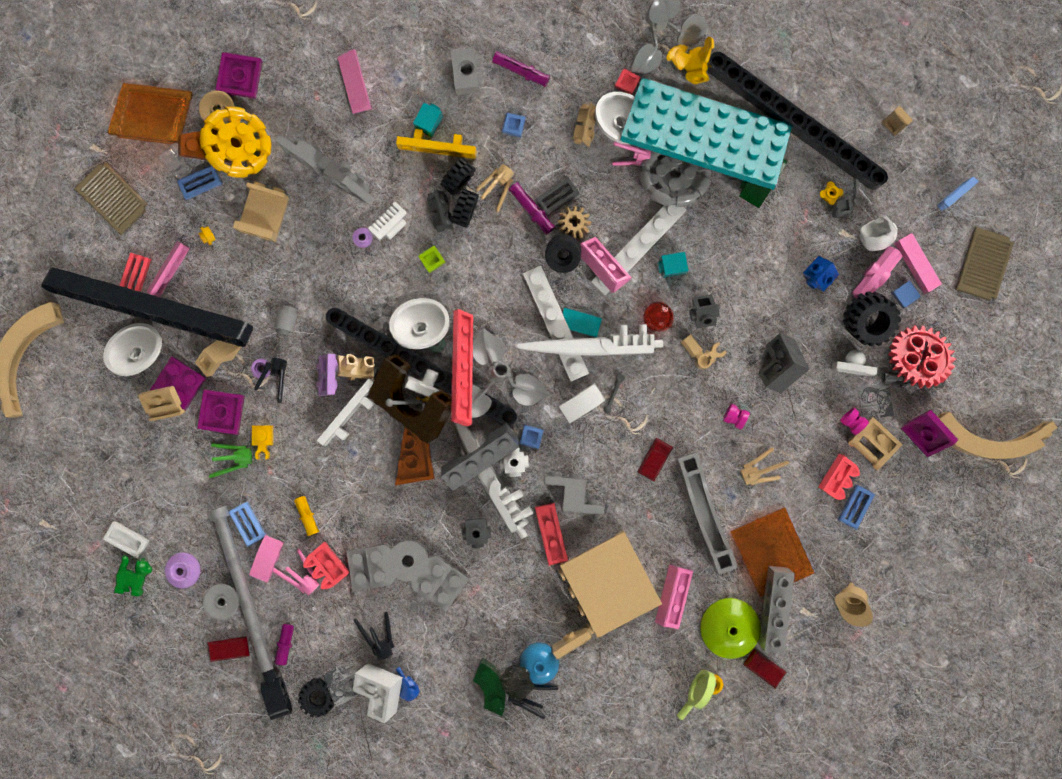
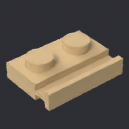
M174 386L142 392L138 395L145 413H148L150 416L149 421L179 416L185 412L184 409H181L180 405L182 403Z

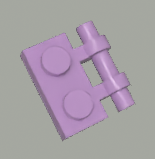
M335 354L319 356V364H316V370H318V382H316L318 396L335 395L337 390L335 371L338 367Z

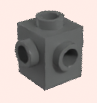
M706 295L692 298V309L689 310L691 321L695 322L696 327L706 328L717 325V317L720 316L713 296Z
M486 518L465 520L466 528H462L463 540H467V545H472V548L484 547V544L488 543V538H491V527L487 526ZM477 530L480 532V535L475 536L473 532Z

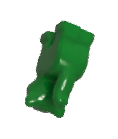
M122 556V562L116 574L114 593L124 594V592H130L129 587H131V596H142L145 577L152 573L153 568L143 558L141 561H136L135 571L127 569L129 563L128 556Z

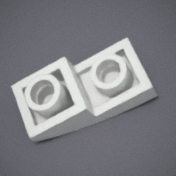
M594 383L580 391L576 396L560 404L559 408L568 422L571 423L600 405L605 399Z

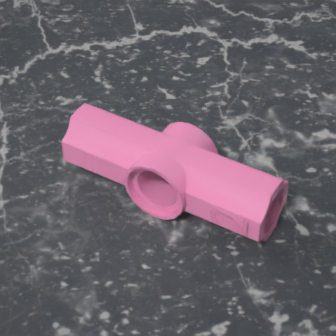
M891 246L887 247L877 261L873 262L865 271L863 279L852 291L853 296L857 299L860 293L865 295L868 291L873 293L878 287L880 288L890 277L892 269L903 257L901 252Z

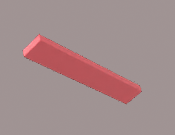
M457 309L453 314L451 421L468 427L472 425L473 315Z

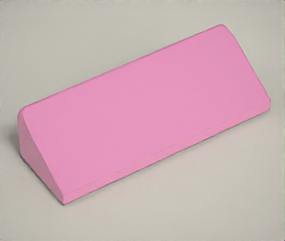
M355 49L350 50L337 58L352 113L355 114L372 108Z
M912 233L894 243L903 255L902 258L923 294L932 291L942 284Z
M596 237L580 243L581 258L612 293L631 280L632 277Z
M178 241L176 242L147 289L150 295L161 297L188 253L189 248Z
M669 565L660 600L662 605L658 608L655 623L663 627L679 629L693 570Z

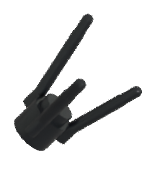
M272 358L271 363L266 362L254 390L257 391L266 374L268 371H271L270 375L279 377L277 401L281 403L287 361L280 358Z
M388 612L384 613L388 642L385 639L379 641L374 629L371 627L369 630L375 642L373 644L359 621L354 619V623L378 660H383L393 655L391 649L395 647L392 641Z
M518 683V686L512 685L508 701L545 719V715L524 704L543 709V705L526 699L527 692L524 689L558 690L559 687L525 685L522 683Z

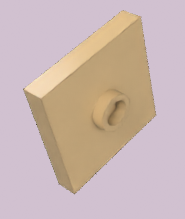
M584 625L575 632L566 634L563 639L552 645L553 654L556 659L563 657L592 638L587 625Z

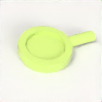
M702 670L695 676L689 688L688 701L677 714L680 720H684L693 707L702 709L708 704L716 685V677L713 673Z

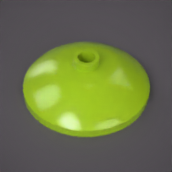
M724 598L717 600L706 609L702 616L700 632L703 642L711 652L719 657L727 659L743 657L753 650L760 637L761 626L757 613L749 604L740 599ZM732 627L736 628V632L734 634H730V629Z

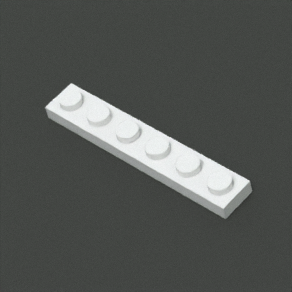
M664 205L614 258L628 273L687 210L684 207H676V205ZM598 276L591 281V284L604 296L610 292Z
M541 265L523 273L552 340L574 339ZM559 354L571 382L589 374L581 355Z

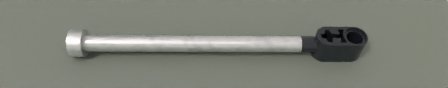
M225 506L209 511L207 514L210 522H215L265 681L260 684V689L268 716L271 720L292 714V704L285 682L282 677L276 678L226 517L230 516L228 508Z

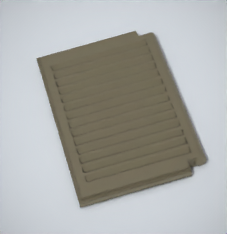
M106 162L102 166L99 164L74 188L120 235L146 212L144 208L148 205Z
M975 227L955 290L988 301L991 298L997 299L1014 242L1009 241L1010 237Z

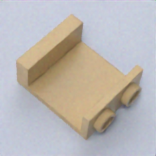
M254 182V184L247 183L246 187L250 189L241 220H235L233 228L238 232L276 243L289 197L282 189L273 187L271 190L265 188L266 185L259 182Z

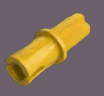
M306 497L296 498L294 502L301 517L299 520H302L307 536L320 532Z

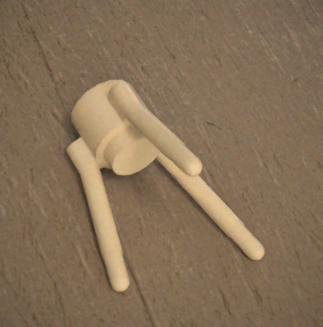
M502 164L499 169L496 168L476 188L477 192L480 191L494 178V181L481 196L483 200L497 183L500 185L506 184L496 207L497 212L500 211L508 189L514 181L511 178L514 172Z
M770 448L750 463L743 465L744 469L740 470L745 484H751L752 486L758 483L780 480V476L761 478L760 475L786 466L789 462L785 461L759 471L757 467H752L774 451V448Z

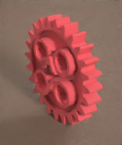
M916 326L911 330L907 327L904 331L899 332L892 340L893 343L889 346L891 351L888 355L893 357L889 363L895 364L892 370H899L897 377L903 375L905 377L904 383L911 380L912 387L916 383H918L919 388H922L924 385L927 388H930L932 385L936 387L952 374L951 370L955 367L952 363L956 358L950 357L954 351L948 350L951 343L945 344L946 337L939 338L940 332L938 331L933 334L932 328L925 331L924 326L919 330Z

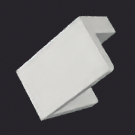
M366 664L355 673L353 691L370 698L367 716L385 723L397 712L403 677L371 664Z

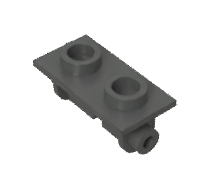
M435 189L434 192L428 194L427 198L430 212L437 211L438 213L431 216L434 229L438 233L445 231V229L453 230L452 214L448 207L449 199L444 191Z

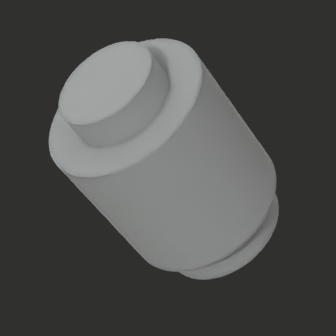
M281 305L277 311L273 327L277 330V334L288 336L289 333H293L297 319V309Z

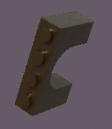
M394 354L384 359L367 397L388 412L391 417L403 424L406 429H409L418 436L421 441L428 444L439 437L452 409V397L441 389L429 396L422 412L415 411L408 405L387 406V399L405 401L402 394V384L411 367L400 356Z

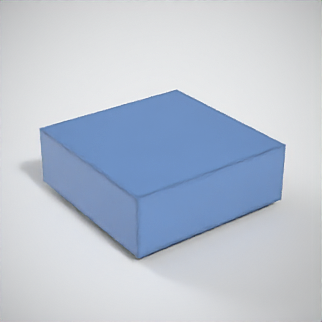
M506 113L502 133L521 137L526 117Z
M907 281L891 292L902 308L907 307L921 297L911 281Z
M524 425L520 444L539 449L544 430Z

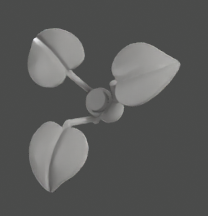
M652 0L646 15V21L651 26L649 31L652 34L654 45L645 43L638 49L631 64V72L634 74L649 73L659 66L662 60V52L657 49L658 42L655 31H662L668 26L679 32L677 37L679 44L692 46L699 42L707 32L708 25L705 19L700 15L693 14L684 19L681 29L677 28L668 21L669 18L675 17L678 14L680 0Z
M482 329L473 342V359L479 365L483 366L490 363L494 367L491 371L492 378L483 391L478 386L472 385V418L480 417L489 410L491 399L485 393L494 381L502 382L507 378L510 385L514 387L512 392L514 400L522 406H532L548 396L547 389L532 375L520 374L516 377L515 384L513 383L509 373V366L505 362H499L505 354V347L501 340L486 329Z

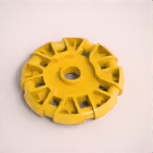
M229 106L225 107L224 110L217 109L204 120L205 125L200 130L201 149H204L206 160L213 168L219 172L221 170L227 173V176L244 178L249 174L255 175L265 167L268 162L267 157L271 155V138L265 131L266 126L255 114H249L240 107ZM227 117L229 123L225 124L223 118ZM241 119L247 121V125L240 123ZM212 129L218 131L216 135L212 134ZM254 133H258L260 139L256 140ZM231 138L238 139L240 147L232 146ZM212 146H215L217 152H213ZM255 151L260 153L258 157L253 155ZM225 158L232 161L230 166L224 163ZM246 161L248 166L244 167L242 163Z

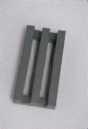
M567 177L538 197L536 201L541 209L545 211L546 216L578 196L579 192L569 177ZM566 184L569 185L568 188H566L565 190H563L562 192L548 200L546 203H543V200L552 195L554 192H556ZM571 190L573 191V193H571L569 196H567L551 208L547 209L549 205L560 199L562 196H564Z

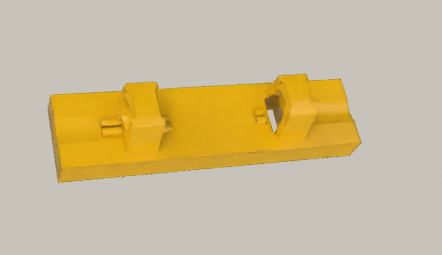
M415 129L413 138L397 136L396 145L401 150L476 159V146L462 145L463 138L459 134H454L453 143L423 140L424 132L421 129Z

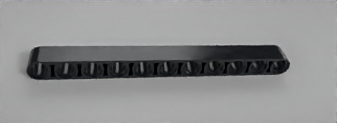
M714 52L711 54L707 63V72L770 118L791 126V133L854 179H858L868 189L876 190L887 182L888 174L885 169L724 53ZM712 61H718L721 66H714ZM728 73H735L737 78H731ZM744 84H750L752 86V90L746 89L744 87ZM760 95H765L768 101L761 100ZM776 107H782L784 109V113L778 112ZM792 118H797L800 124H794ZM808 129L814 130L816 136H811ZM824 141H829L832 148L826 147ZM840 152L846 153L848 159H843ZM857 164H861L864 170H858ZM873 175L879 178V183L873 180Z
M54 267L49 269L41 284L42 288L54 294L240 347L247 345L253 331L252 325L238 319Z
M331 308L327 311L326 320L330 325L382 355L390 357L397 354L400 356L402 353L408 352L410 359L407 363L411 365L409 370L424 378L426 371L418 372L417 365L420 362H425L427 369L443 372L444 380L439 383L435 381L434 385L452 395L451 373L398 344L396 341L338 308ZM335 313H340L341 319L339 322L334 323L332 316ZM357 323V331L351 333L349 331L350 324ZM373 332L375 340L368 343L366 336L368 333ZM391 342L393 345L392 350L387 353L384 352L383 345ZM485 393V395L490 397L491 401L496 403V410L492 413L486 412L485 414L504 425L507 422L503 421L502 416L504 412L510 411L513 413L514 419L507 424L508 426L513 425L517 420L516 412Z

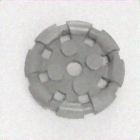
M651 151L650 159L642 161L640 166L642 168V172H640L641 184L645 192L648 191L651 198L659 204L665 206L676 205V207L690 205L695 202L696 198H701L709 187L711 181L709 179L711 170L666 155H662L663 159L660 161L657 158L660 154ZM650 170H656L655 174H651ZM678 171L681 176L673 178L670 176V172ZM695 175H701V178L696 179ZM658 185L661 189L657 190L655 186ZM691 188L693 192L690 193L687 190ZM669 193H677V197H669Z

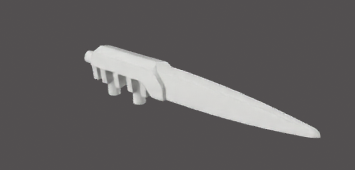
M639 324V334L627 335V325H619L620 335H610V340L606 337L535 341L514 345L518 349L554 354L631 355L654 353V348L663 347V340H654V334L647 333V324Z
M454 422L467 455L479 448L480 445L468 427ZM490 466L477 476L510 533L517 531L520 538L523 539L528 536L524 526L529 522L525 518L532 515L533 510L530 506L522 511L520 510L519 505L515 501L523 497L521 490L519 489L511 494L507 486L502 488L503 482L493 466Z

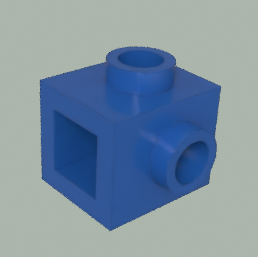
M818 256L803 272L807 279V285L812 289L817 288L823 292L839 276L834 264L821 256Z

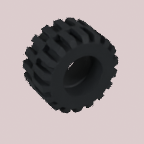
M868 291L865 295L862 293L858 294L857 299L853 298L851 305L847 304L846 309L848 310L843 314L846 318L843 320V323L846 325V330L863 345L874 347L876 344L880 346L883 341L886 343L890 341L889 337H894L896 335L894 333L895 330H899L898 322H901V317L898 315L901 314L900 310L897 309L895 303L884 295L875 291L873 293ZM879 311L876 321L869 326H865L868 316Z

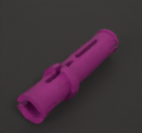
M496 51L492 63L524 77L528 82L531 80L544 88L547 86L550 75L544 74L536 70L534 66L525 65L499 51Z
M518 182L514 183L508 191L528 212L533 223L536 222L545 235L551 233L555 226L547 218L545 211L535 204Z

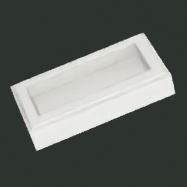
M116 521L112 522L103 540L137 559L141 557L150 541Z

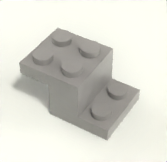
M549 471V475H545L544 484L564 486L563 511L604 515V505L600 504L599 500L587 499V503L584 502L586 479L582 478L581 474L569 473V477H564L561 472Z

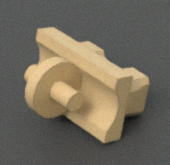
M347 354L346 356L338 355L336 358L338 362V376H344L348 380L353 381L355 378H374L373 357L357 358L354 355Z

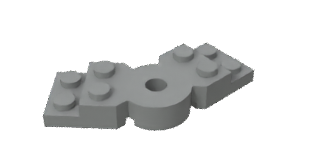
M280 134L276 138V143L284 152L316 174H319L320 171L323 172V178L338 189L346 191L351 196L369 205L374 201L375 198L369 194L370 187L364 183L366 179L357 172L353 174L350 171L351 167L341 160L339 163L329 159L322 154L318 146L309 140L306 143L300 139L297 143L288 135L285 138Z
M415 540L401 541L393 548L386 543L346 551L353 591L392 585L397 578L401 581H411L412 589L428 601H432L444 611H447L469 580L467 575L440 556H429L425 546ZM406 555L413 557V565L409 566L404 563Z

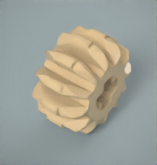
M573 206V211L566 207V214L561 212L559 216L562 219L557 221V224L563 225L559 228V231H566L565 235L572 234L573 238H576V234H578L579 238H583L582 232L588 233L589 229L586 226L591 225V221L586 220L590 216L589 213L582 215L584 208H581L578 212L576 211L577 206ZM572 219H576L577 226L573 227L569 221L572 222Z

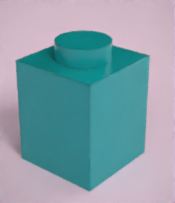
M423 103L413 122L414 128L421 129L424 134L433 137L443 118L440 108L433 103H430V105Z
M685 252L662 255L659 259L660 261L657 262L658 272L662 273L663 278L683 275L689 271Z

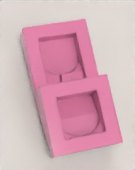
M265 535L249 575L268 583L275 563L279 559L284 542Z

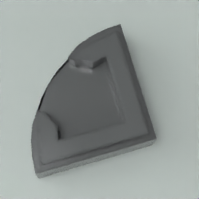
M845 193L837 199L833 206V218L853 213L850 193Z

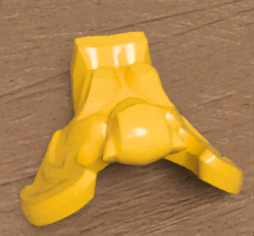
M710 36L707 37L704 47H696L690 50L689 54L685 53L688 49L686 45L674 46L667 54V61L672 60L679 70L686 69L688 72L686 80L690 83L699 84L709 81V76L706 73L708 69L707 63L710 59L711 50L714 48V39Z

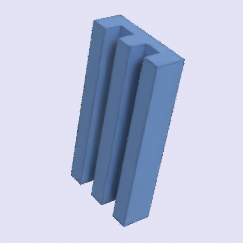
M212 166L177 180L186 200L222 185L216 169ZM212 172V175L184 187V184ZM209 181H212V182H210V183H208V184H206V185H204V186H201V187H199V188H197V189H195V190H192V191H190V192L187 193V191H189V190H191V189H194V188H196V187H198V186H200V185H203V184H205V183H207V182H209Z
M855 485L837 520L854 529H858L875 494L859 485ZM861 491L850 514L848 515L847 519H845L858 492ZM865 494H867L868 496L860 512L858 513L854 523H852L851 521L856 511L858 510L861 501L863 500Z

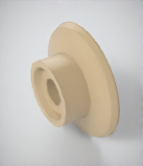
M218 90L211 91L202 97L199 103V113L202 119L205 120L217 107H220V110H224L225 107H234V103L227 93ZM227 117L223 118L224 123L228 122Z

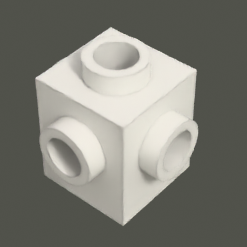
M517 448L500 460L501 470L505 469V474L509 473V477L521 476V472H525V468H529L528 456H524V452H520V449ZM517 459L518 465L513 467L510 461Z

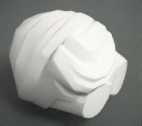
M884 215L877 220H872L863 225L860 229L859 237L867 250L879 251L889 247L895 241L897 227L895 223L891 222Z

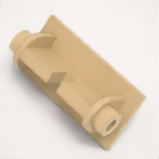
M592 102L589 105L582 104V107L579 108L577 122L583 123V125L575 126L573 134L575 144L583 142L587 147H590V143L594 139L596 107Z

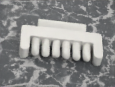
M396 202L393 203V207H389L392 212L386 210V213H383L379 220H376V223L381 228L375 223L368 228L369 232L378 240H382L385 236L391 240L407 224L403 219L406 216V211Z

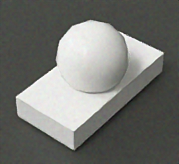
M860 350L849 351L845 358L846 363L833 362L831 368L832 371L869 377L877 374V367L864 366L866 358Z

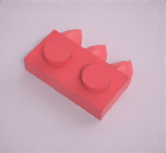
M838 454L818 488L837 500L845 499V492L842 487L851 488L853 486L849 476L856 477L860 475L858 466L844 455Z
M326 542L306 557L303 565L304 568L317 565L313 571L312 578L326 576L321 583V589H329L335 586L350 573Z

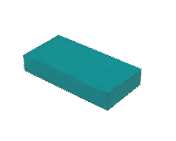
M564 308L563 316L569 330L597 338L602 318Z

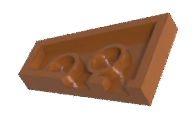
M214 129L211 130L212 134L216 135L218 132ZM200 131L178 136V156L206 160L204 149H201ZM231 138L232 146L240 147L239 140ZM212 146L213 152H217L215 146ZM225 158V160H224V163H231V162H232V161L227 160L226 158Z
M404 427L395 485L435 479L430 444L421 441L418 436Z

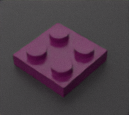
M222 52L216 90L223 91L228 95L256 99L263 63L262 59Z
M171 356L150 390L174 386L182 403L180 405L181 409L186 411L207 378Z
M204 389L197 429L239 435L245 396Z
M931 409L904 423L901 427V430L927 457L955 445L959 440Z

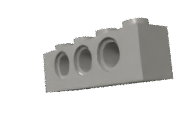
M768 566L758 643L764 652L785 653L795 575L786 567Z

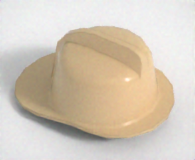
M850 583L848 587H845L841 593L836 595L835 602L841 616L849 624L857 627L868 626L872 623L873 613L868 603L867 593L863 589L856 587L854 583Z

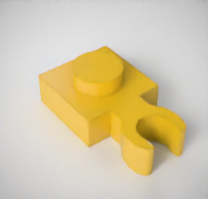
M252 426V445H258L255 453L256 459H260L261 452L265 453V459L270 458L267 446L273 445L274 426Z

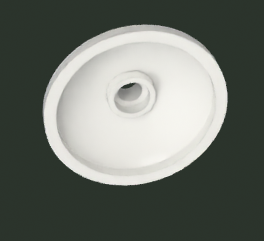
M611 92L604 95L598 101L595 108V119L600 130L607 137L621 144H628L620 141L635 99V96L625 92Z
M417 298L400 305L392 314L389 326L392 337L398 344L410 349H424L442 340L449 329L450 321L448 312L442 304L428 298Z
M145 323L131 324L120 329L110 338L105 346L103 359L106 367L112 373L119 376H131L144 371L153 364L161 351V336L153 326Z

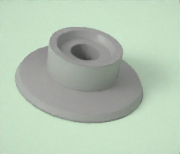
M217 584L209 588L205 593L203 606L211 618L227 620L237 612L239 598L237 592L231 586ZM221 598L225 600L224 605L220 603Z

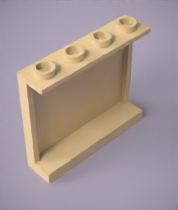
M623 530L617 533L616 536L564 563H560L561 569L558 571L563 581L568 580L570 584L568 590L572 598L577 597L580 603L577 605V608L582 617L586 615L589 620L586 625L591 635L595 633L597 638L662 605Z

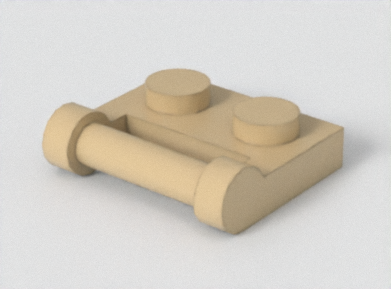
M871 417L868 420L869 424L859 434L853 435L847 443L851 447L854 446L867 458L875 470H879L903 444L874 417ZM864 437L882 454L881 457L877 458L859 440Z

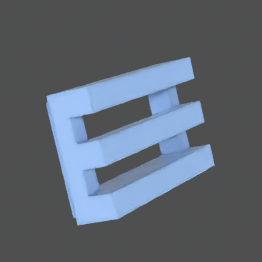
M975 177L969 178L937 204V207L941 211L950 207L979 181Z
M248 502L229 511L247 547L264 538L266 534ZM243 508H245L259 536H257V534L255 533L252 525L250 524L246 514L243 511ZM237 511L239 512L247 529L249 530L253 538L252 540H250V538L248 537L244 527L242 526L238 516L236 515Z

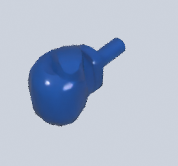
M400 667L396 668L395 670L398 675L403 677L400 697L406 701L414 700L419 695V686L410 676L405 677Z

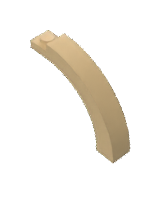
M49 302L29 311L11 326L0 342V401H2L1 410L7 418L23 416L16 390L18 365L25 350L36 337L44 331L64 323L60 304Z
M942 412L937 416L959 439L951 447L971 456L988 459L1017 458L1033 453L1046 446L1042 440L1049 438L1052 435V431L1057 429L1053 421H1044L1018 438L995 442L980 438L966 430L954 418L951 412Z

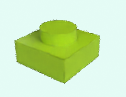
M435 245L418 256L429 274L446 263Z

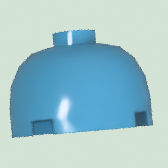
M537 642L530 644L522 652L519 666L521 673L528 681L541 685L550 682L556 676L559 670V659H556L552 647L546 643Z

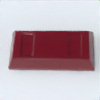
M655 438L637 472L655 482L673 447Z
M247 636L207 642L210 662L250 656Z
M753 649L743 663V666L775 689L787 673L756 649Z

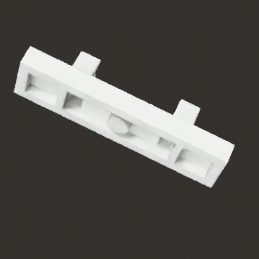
M371 379L364 383L318 438L317 441L321 445L327 446L335 435L341 440H345L349 433L342 427L362 404L369 410L374 406L375 403L367 397L373 384Z

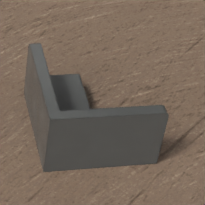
M779 333L766 345L773 361L759 372L765 388L782 393L810 369L796 341Z

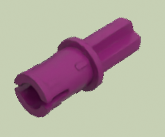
M291 624L282 625L280 639L276 643L278 648L274 663L277 665H287L289 650L293 646L291 641L294 626Z

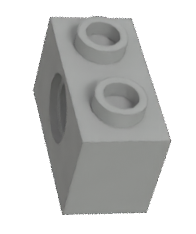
M474 48L451 50L456 95L480 93L479 86L483 85L481 73L477 74L476 68L480 66L479 54L474 53ZM466 68L472 70V72L468 75L462 73V71Z

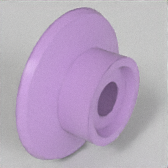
M189 553L173 555L165 566L166 579L176 588L191 587L200 576L198 560ZM179 568L183 569V574L179 573Z

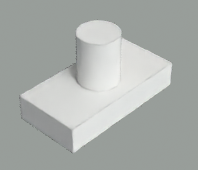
M427 369L422 381L408 376L405 382L406 388L428 397L441 390L433 386L438 373Z

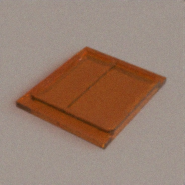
M123 83L107 133L124 139L163 144L178 143V136L182 134L193 92Z
M785 507L730 531L760 598L765 595L768 566L789 568L795 573L794 582L815 573Z

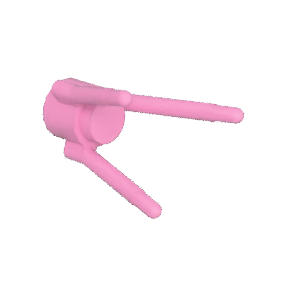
M618 142L613 143L615 146L634 151L633 158L636 159V161L612 162L614 166H641L643 160L650 159V150Z
M298 549L297 553L299 554L302 562L304 563L306 558L301 552V550ZM286 567V571L299 583L277 569H273L275 574L298 588L302 593L305 592L308 596L320 585L317 582L319 578H312L313 570L311 567L306 568L311 577L306 575L303 579L289 567Z

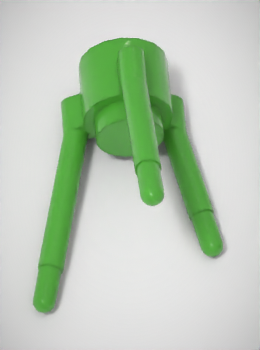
M211 443L212 447L237 450L233 455L212 457V461L234 460L238 465L209 475V478L240 468H247L248 464H252L251 448Z

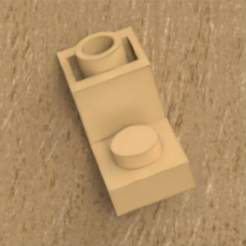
M216 340L202 351L195 363L206 377L212 376L222 362L233 360L241 347Z

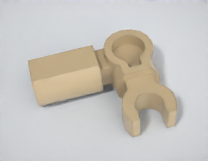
M691 334L680 342L689 355L695 358V365L700 370L709 368L716 361L715 358L723 357L727 353L726 351L717 353L716 347L720 345L719 342L712 345L710 351L703 353V349Z

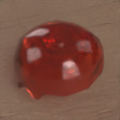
M663 302L651 303L645 308L643 314L644 323L647 324V327L657 332L667 331L673 325L675 319L673 310Z

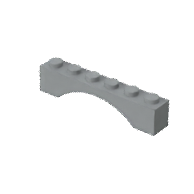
M697 452L675 458L714 571L719 575L738 568L713 506Z

